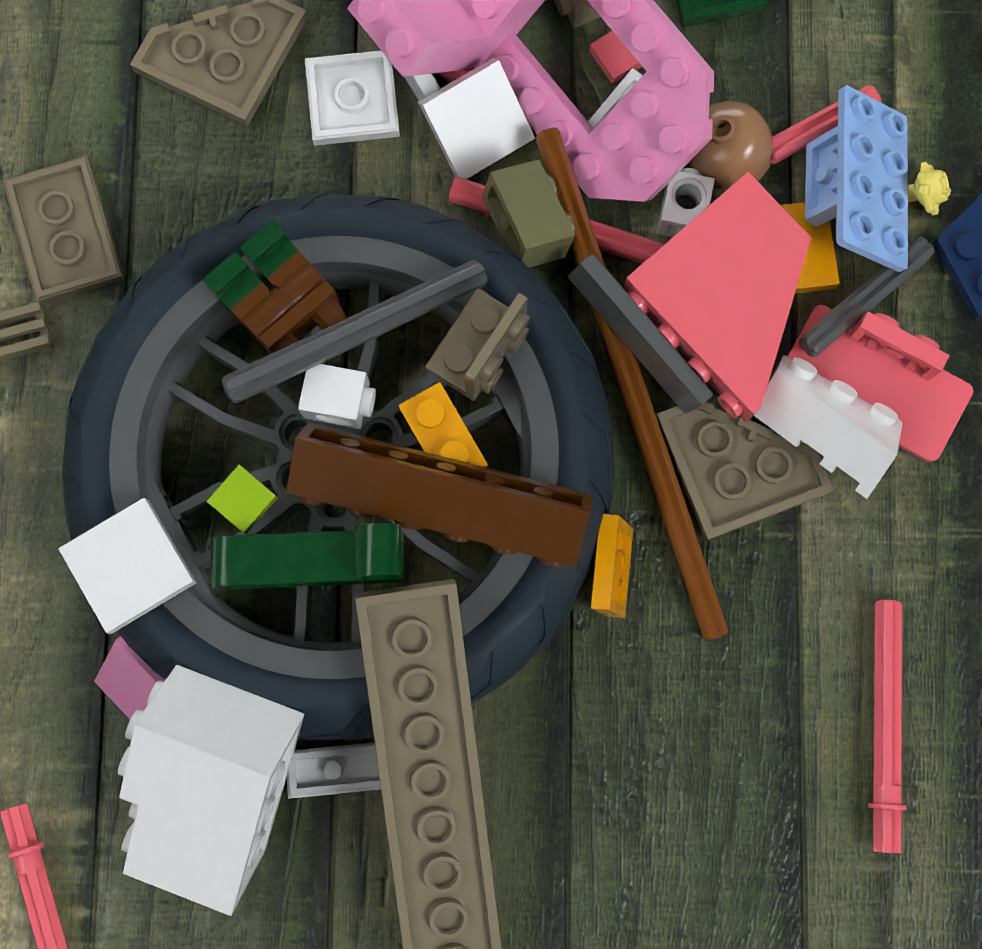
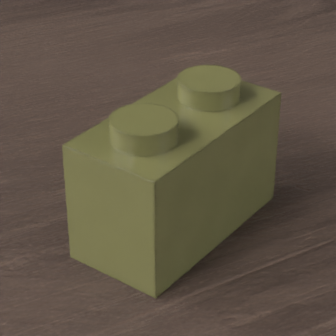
M540 159L490 172L482 198L505 248L513 252L529 268L564 258L575 237V226L570 214L564 212L557 198L555 181L550 175L546 174Z

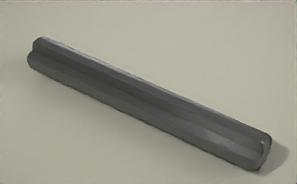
M917 237L908 245L907 269L897 272L883 266L804 333L799 340L800 347L805 350L808 356L817 357L868 311L924 265L935 252L933 245L929 244L923 237Z

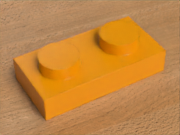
M441 382L398 405L424 452L486 468L489 467Z

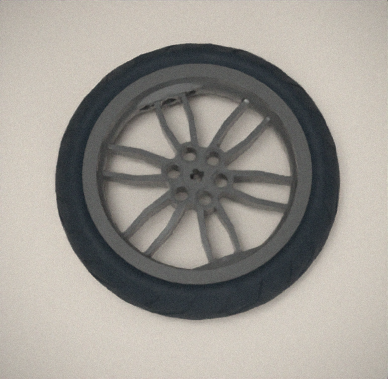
M320 194L282 199L244 210L191 236L156 262L134 283L98 333L77 377L66 415L62 464V488L66 521L72 541L143 498L148 499L197 582L117 630L127 645L159 676L167 679L175 666L179 665L304 713L298 738L318 740L374 738L354 594L366 592L367 584L353 585L352 632L349 641H319L310 639L309 628L313 586L297 587L295 631L291 636L257 624L228 606L219 598L216 590L212 589V582L206 572V569L211 567V549L204 553L198 551L192 536L185 526L189 522L187 518L212 507L207 500L224 481L218 482L173 506L161 482V453L165 429L174 402H183L227 431L279 451V460L275 465L250 472L266 488H273L279 499L271 505L247 534L241 531L236 535L269 534L300 509H307L312 513L307 532L354 531L355 526L360 525L362 517L355 516L348 511L338 518L328 517L325 513L326 505L308 504L302 501L300 496L286 493L294 446L289 443L291 432L298 427H305L308 423L369 438L376 430L383 429L392 433L393 439L391 444L422 451L423 448L413 432L403 433L399 422L405 417L398 405L438 382H441L443 387L447 384L430 373L381 410L373 411L371 417L363 416L361 429L304 419L298 410V406L276 386L262 391L283 412L276 422L274 429L228 415L182 387L188 375L203 355L213 357L233 371L249 365L216 344L224 334L240 322L211 294L202 279L236 251L248 264L253 273L271 291L272 287L249 264L240 247L274 219L285 232L287 238L334 290L368 291V309L381 303V299L385 294L396 296L471 260L481 263L485 269L487 283L479 288L480 290L507 307H510L518 293L528 298L526 314L530 316V320L526 328L529 329V332L515 354L507 351L500 365L503 372L493 389L489 392L491 404L461 417L470 433L504 415L518 441L519 476L594 496L576 567L567 564L562 567H554L542 563L537 557L520 552L516 554H503L494 551L483 569L475 571L424 538L417 530L402 528L404 537L420 552L468 582V586L458 594L471 704L511 679L553 637L573 609L592 573L596 560L599 528L603 514L610 513L614 491L613 434L610 415L595 361L579 331L560 301L538 275L509 249L461 220L423 205L396 198ZM475 291L430 312L453 326ZM316 326L312 329L311 335L322 330ZM379 336L365 342L357 371L367 373L370 382L369 388L372 385L379 355ZM328 360L321 364L328 365ZM384 518L389 523L396 524L394 520Z

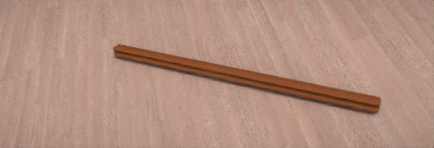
M556 127L544 129L537 133L536 142L547 175H550L555 181L557 198L564 212L569 213L573 219L575 237L571 246L577 264L579 265L593 254L605 267L560 131ZM592 306L702 636L705 640L722 637L728 633V628L636 356Z

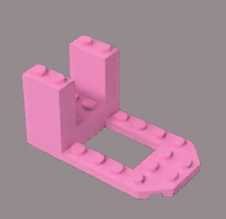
M353 0L347 9L402 77L477 68L492 58L499 60L527 122L537 134L544 129L552 127L559 129L577 184L589 198L641 202L652 200L712 139L713 119H709L710 93L714 92V71L654 0H587L647 71L595 129L517 37L518 32L545 0Z

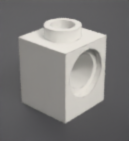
M683 168L665 186L656 234L674 237L710 205L715 178L702 176L697 169ZM682 195L689 196L695 201L697 207L684 209L677 204L675 198Z
M319 364L306 370L298 410L304 419L361 429L363 416L371 417L376 389L369 388L370 382L366 372Z

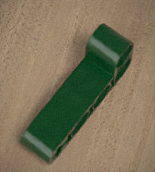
M372 523L357 525L354 531L211 538L212 589H256L405 581L403 529L399 524Z

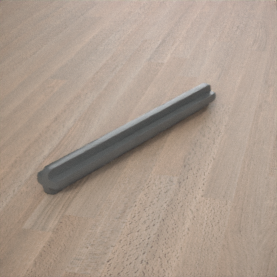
M471 260L225 375L222 378L224 391L233 403H239L475 291L477 288L485 286L487 283L485 269L481 263Z

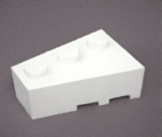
M785 355L782 356L771 374L761 408L754 415L794 446H799L802 441L824 456L820 465L829 472H834L836 467L846 472L860 483L855 491L866 499L870 496L898 454L903 424L898 419V415L889 407L881 403H874L872 405L858 397V393L850 385L839 380L831 382L817 374V369L809 362L801 358H793L792 360Z

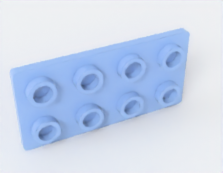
M846 85L838 91V126L806 144L805 221L818 227L836 218V242L839 246L897 272H901L908 268L907 117Z

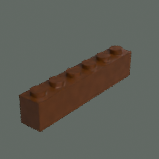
M308 423L296 437L286 493L300 496V499L308 504H332L347 508L349 513L358 517L369 518L379 516L394 520L396 524L401 525L405 529L419 530L426 528L442 532L444 537L452 541L467 542L473 540L489 544L493 550L503 554H516L520 552L537 557L542 563L554 567H562L566 564L576 567L594 496Z

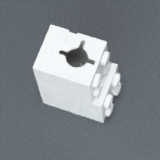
M179 665L175 666L165 682L158 680L150 692L146 709L144 711L137 709L129 721L125 738L131 740V744L125 751L118 768V775L123 776L119 798L132 803L129 817L135 819L127 831L121 847V851L127 853L123 874L232 916L266 850L304 713Z

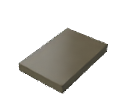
M87 155L3 180L36 302L39 301L44 305L125 280L93 166Z

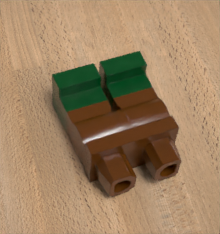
M274 219L240 247L249 264L272 287L271 291L253 273L248 264L236 251L202 279L211 294L270 354L304 339V336L316 326L324 330L347 319L340 307L341 304L335 290L293 245Z

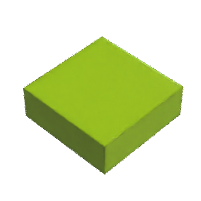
M238 465L207 502L239 530L247 534L278 497L242 466Z

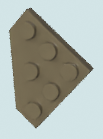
M252 0L251 2L228 9L224 5L192 15L193 20L170 27L166 23L150 28L130 63L132 70L153 82L248 127L308 17L305 9L286 0Z
M707 401L687 414L679 406L656 414L665 444L705 541L834 491L825 468L820 465L822 460L816 450L802 442L796 447L782 436L775 434L774 430L748 420L745 423L740 417L733 418L727 412L715 408L714 404Z

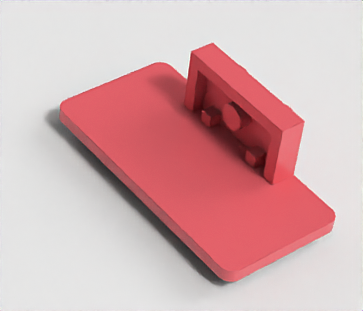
M825 305L816 306L787 357L792 360L793 358H801L812 364L817 369V374L829 381L839 380L850 385L858 393L857 396L872 405L874 403H881L892 409L898 415V419L903 422L899 447L926 462L937 460L973 395V388L969 383L943 370L950 355L939 350L940 346L934 340L923 335L913 336L900 329L899 323L890 316L881 313L872 314L868 311L858 323L850 327L817 357H810L800 347L799 340L804 333L832 310Z

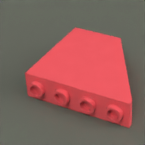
M749 172L742 176L626 278L623 289L670 344L688 361V365L704 383L708 382L720 395L717 400L721 407L733 418L740 416L745 423L761 408L811 241L809 234Z

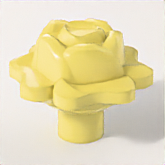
M922 162L915 183L908 185V203L919 201L928 213H931L933 216L938 215L939 205L947 201L951 193L946 173L941 170H934L931 164Z

